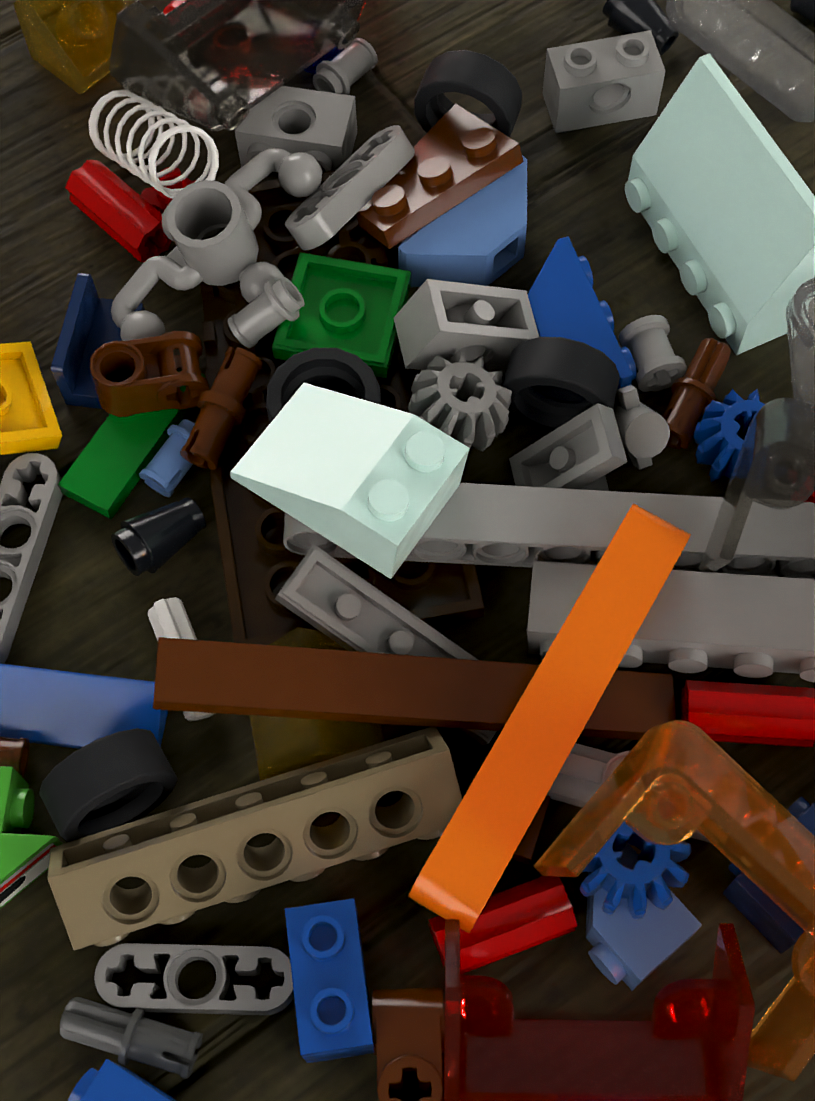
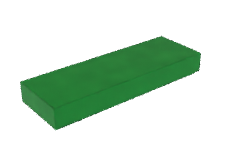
M181 386L180 390L184 392L186 390V387ZM191 408L159 410L135 414L129 417H117L109 414L59 482L58 486L62 494L112 519L141 479L139 476L141 470L146 468L169 438L167 429L170 425H179Z

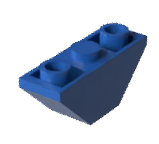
M569 236L560 238L555 243L528 293L539 337H563L583 342L602 351L616 364L620 375L618 389L629 386L636 379V366L633 356L626 346L620 347L614 335V319L611 309L605 300H598L592 288L593 275L588 260L583 255L577 256Z

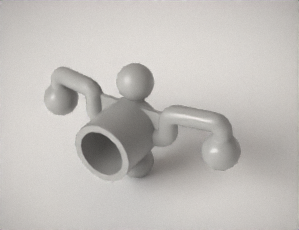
M269 148L258 153L233 173L224 184L219 181L202 180L189 184L177 192L162 213L163 232L171 241L175 242L176 247L167 256L148 258L112 302L111 315L114 323L121 329V340L127 341L154 337L165 333L164 323L156 314L147 310L134 311L160 279L170 287L183 291L193 289L201 282L208 285L224 286L240 281L241 294L250 303L264 292V284L268 280L278 281L284 277L275 265L268 262H256L259 248L253 230L260 222L262 210L260 203L248 191L276 170L279 183L287 194L297 198L307 197L317 191L322 181V169L318 161L312 155L305 152L291 154L281 148Z

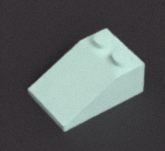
M303 383L231 470L230 476L236 482L391 579L459 487L470 448L414 414Z

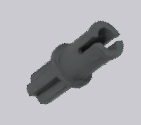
M73 997L69 1000L59 1025L60 1035L64 1039L118 1055V1064L126 1066L130 1060L178 1074L184 1079H188L192 1073L198 1057L195 1049L200 1048L203 1034L200 1032H190L146 1018L145 1009L136 1008L133 1013H129L82 997Z

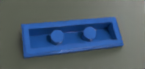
M0 663V737L17 739L23 737L28 738L29 743L81 749L91 742L113 733L139 728L152 731L161 747L168 710L153 709L155 682Z

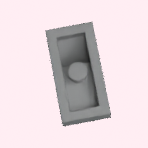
M599 403L509 458L515 486L609 491L605 475L628 462L613 408Z

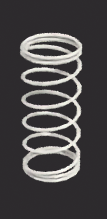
M128 90L111 91L101 97L92 108L88 123L89 136L95 148L106 157L116 161L121 167L129 170L133 175L141 178L145 183L152 185L157 191L162 192L168 198L173 199L176 193L183 188L170 189L164 186H172L184 180L196 166L200 156L198 135L205 142L208 157L203 174L195 182L204 179L208 181L215 180L219 168V153L213 139L204 130L190 125L186 120L179 119L173 113L165 111L162 107L154 105L150 100L144 99L139 94ZM116 97H131L116 104L108 114L103 130L104 147L98 132V120L101 111L108 102ZM141 103V105H137L127 111L118 123L115 134L117 154H115L109 140L111 119L117 110L126 104ZM139 110H145L147 114L139 118L131 128L126 144L127 153L123 154L120 144L122 127L131 115ZM148 119L149 128L142 137L140 146L132 151L131 146L134 133L141 123ZM163 124H168L170 129L163 132ZM158 128V136L155 143L147 153L143 154L152 142L155 129ZM187 132H190L195 142V155L191 165L179 177L173 180L160 181L159 178L173 172L182 162L187 150ZM181 133L182 149L178 159L169 168L156 173V166L160 165L171 153L175 142V134ZM170 138L166 152L156 161L159 149ZM146 158H148V165H145L144 162Z

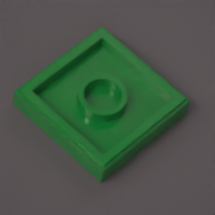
M300 252L291 282L301 293L305 305L299 309L300 315L295 321L286 319L278 326L272 345L273 357L275 359L288 360L292 355L312 348H339L362 359L372 368L375 377L387 378L398 338L394 317L407 302L411 287V271Z

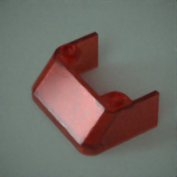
M445 919L443 1101H743L755 1003L734 924L719 923L712 979H682L662 988L656 995L653 1003L652 1021L514 1019L513 996L504 983L488 976L460 975V923L456 919Z

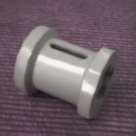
M649 315L636 319L628 324L618 336L621 347L626 346L633 356L638 370L635 382L638 389L642 392H656L669 388L675 379L682 377L687 371L684 359L674 354L667 337L670 332V326L667 319L661 315Z

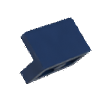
M86 273L77 274L53 357L51 371L66 405L103 409L100 405L90 371V358L101 345L111 341H122L120 336L121 329L117 327L112 319L111 307L113 300L99 298L91 274ZM140 303L134 311L145 310L144 304ZM119 377L112 382H121L129 377Z

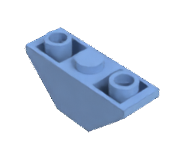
M523 155V163L402 241L398 247V265L401 270L411 271V287H420L426 279L488 286L524 257L527 230V159Z

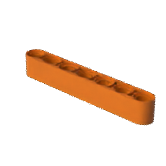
M633 503L422 868L408 895L409 898L465 932L470 933L691 536L690 533Z

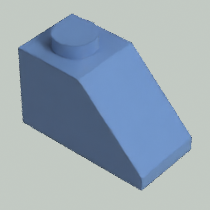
M627 844L622 851L619 863L626 868L633 869L638 862L637 858L639 855ZM601 888L595 894L587 897L586 939L593 946L588 951V954L601 973L615 985L623 980L633 991L702 926L672 891L673 901L664 910L655 906L646 897L647 908L643 918H632L628 909L627 899L621 898L617 909L612 915L603 912L602 907L608 892Z

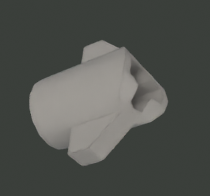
M629 385L617 389L613 411L621 440L633 465L640 470L653 465L652 458L660 454L667 446L670 438V428L666 419L639 401L637 388Z

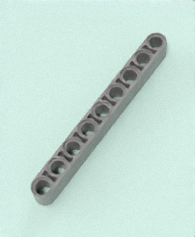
M460 483L405 561L532 568L533 561L598 565L634 503L691 534L672 570L815 579V503ZM285 513L283 543L289 551L306 555L313 544H315L332 557L357 558Z

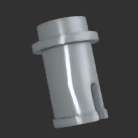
M355 38L332 61H322L316 66V74L313 76L315 89L317 91L349 95L350 86L367 71L372 70L378 63V57L374 48L366 40Z
M282 277L278 281L270 279L264 284L263 293L237 314L228 318V325L240 343L248 348H252L261 338L286 319L295 321L300 315L299 309L305 305L304 299L296 286L287 278Z

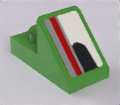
M0 766V909L48 870L50 848L63 844L56 836L21 834L22 829L30 827L33 819L34 793L32 789H29V784L13 767Z

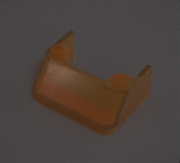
M682 720L656 725L645 733L536 862L534 867L543 876L578 877L623 822L642 839L656 845L678 844L688 839L696 830L702 833L804 930L792 952V971L794 977L734 1054L744 1066L794 1082L815 1054V836L698 726Z

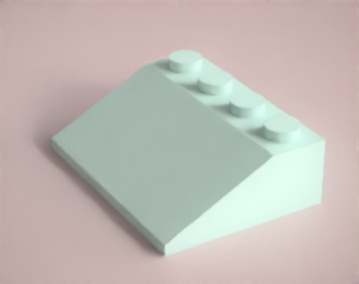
M709 53L698 58L633 154L628 181L625 184V194L630 207L636 213L641 212L651 227L654 241L662 253H668L679 269L681 281L687 292L691 295H696L708 312L709 322L715 334L720 338H725L734 353L738 355L794 331L815 282V196Z

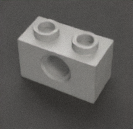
M651 30L547 48L542 94L555 133L657 115L666 70Z
M250 81L235 129L241 167L265 149L281 148L291 154L305 152L312 155L321 165L322 172L337 170L352 155L357 136L355 96Z
M426 279L394 317L405 369L426 370L428 364L433 361L436 355L449 361L452 356L460 351L466 362L473 363L483 356L484 369L487 372L502 371V376L506 375L512 350L523 341L539 337L526 290Z

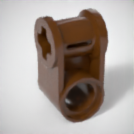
M172 331L160 336L127 341H111L101 345L90 358V371L101 407L107 413L114 416L129 417L146 412L166 409H188L198 406L197 403L202 392L210 390L207 379L201 375L199 357L202 355L203 347L199 336L187 331ZM174 349H178L180 355H174ZM119 377H129L121 382H112ZM181 386L186 387V390L184 392L180 390Z
M443 989L372 990L374 1055H377V1093L379 1101H401L397 1098H391V1093L401 1092L404 1086V1079L408 1078L417 1079L420 1091L431 1092V1097H424L419 1099V1101H442V1053H445Z

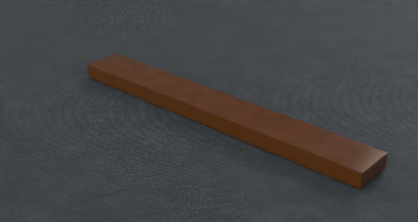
M159 637L153 709L502 731L539 665ZM616 670L580 736L670 742L678 735L672 674Z

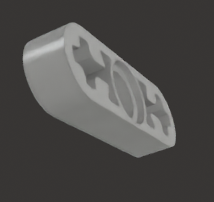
M393 125L369 138L318 187L317 191L312 193L290 214L285 222V226L302 250L314 249L332 238L372 199L377 190L383 188L412 159L415 150L399 125Z
M124 943L112 947L100 958L94 976L95 986L101 998L114 1008L126 1012H134L136 1008L145 1009V1012L273 1015L284 1010L294 998L289 958L278 949L263 946ZM133 959L135 967L146 974H162L159 961L160 959H169L163 976L167 997L165 999H156L160 987L155 983L133 984L131 995L124 996L123 989L112 982L113 974L124 972L127 960ZM195 960H204L211 963L216 971V982L211 992L200 999L184 997L178 986L181 970L188 963ZM229 960L238 961L234 970L238 976L259 975L263 963H272L275 974L284 977L283 986L272 987L269 999L260 1000L255 987L250 985H233L236 999L233 1001L224 1000L230 986V975L226 963Z

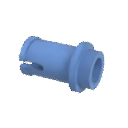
M183 419L179 425H170L167 429L169 438L146 468L142 469L139 473L140 478L144 479V482L150 488L165 497L172 496L174 489L193 465L180 455V451L186 444L195 424L186 419Z

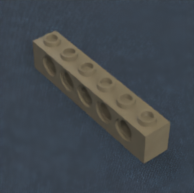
M428 727L50 848L47 879L73 950L75 951L93 944L99 947L109 946L123 940L130 932L157 923L164 925L176 924L188 919L197 910L224 901L228 903L243 902L257 895L261 889L288 880L294 882L307 881L320 875L325 868L352 859L359 861L371 860L384 854L389 847L416 838L421 840L438 838L443 834L462 801V795L450 750L436 727ZM388 792H404L401 799L391 806L381 807L376 805L378 800ZM336 812L341 814L337 821L329 826L317 827L311 825L323 813ZM269 833L277 836L271 844L265 847L256 848L247 845V842L258 834ZM193 855H205L212 859L208 864L200 868H188L181 864L185 859ZM125 877H139L146 881L142 886L135 889H123L115 884Z

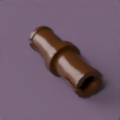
M229 347L226 350L224 361L211 389L202 392L197 404L201 411L186 444L180 451V455L188 462L207 469V467L211 470L217 468L218 460L233 426L240 425L245 417L246 409L243 407V404L257 373L262 368V361L255 354L239 347L236 350L233 347Z

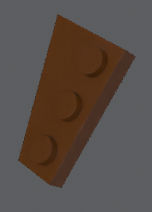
M455 104L413 147L415 154L412 159L383 188L377 190L372 199L356 213L359 226L388 249H391L523 163L520 144L458 104Z

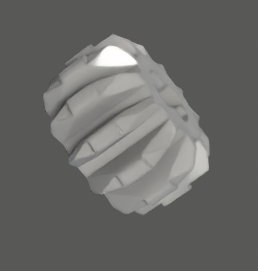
M460 351L452 356L449 361L436 355L433 361L428 364L427 369L421 370L420 374L416 375L411 387L412 397L408 404L409 413L418 416L469 448L473 446L483 452L492 444L494 437H497L499 433H503L509 421L508 408L511 404L512 391L501 386L503 382L502 371L487 372L484 369L483 356L475 362L469 363L466 362Z

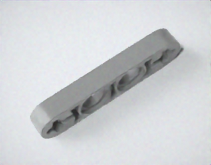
M27 453L13 460L5 470L0 483V539L4 530L9 526L25 524L31 527V536L22 546L5 548L0 545V577L10 579L13 583L9 596L0 602L1 664H4L8 658L63 496L58 486L62 478L55 464L47 456L39 453ZM37 475H42L46 482L45 485L35 484L28 499V494L22 485L23 482L31 483L36 479ZM28 501L31 504L34 512L28 508H25Z

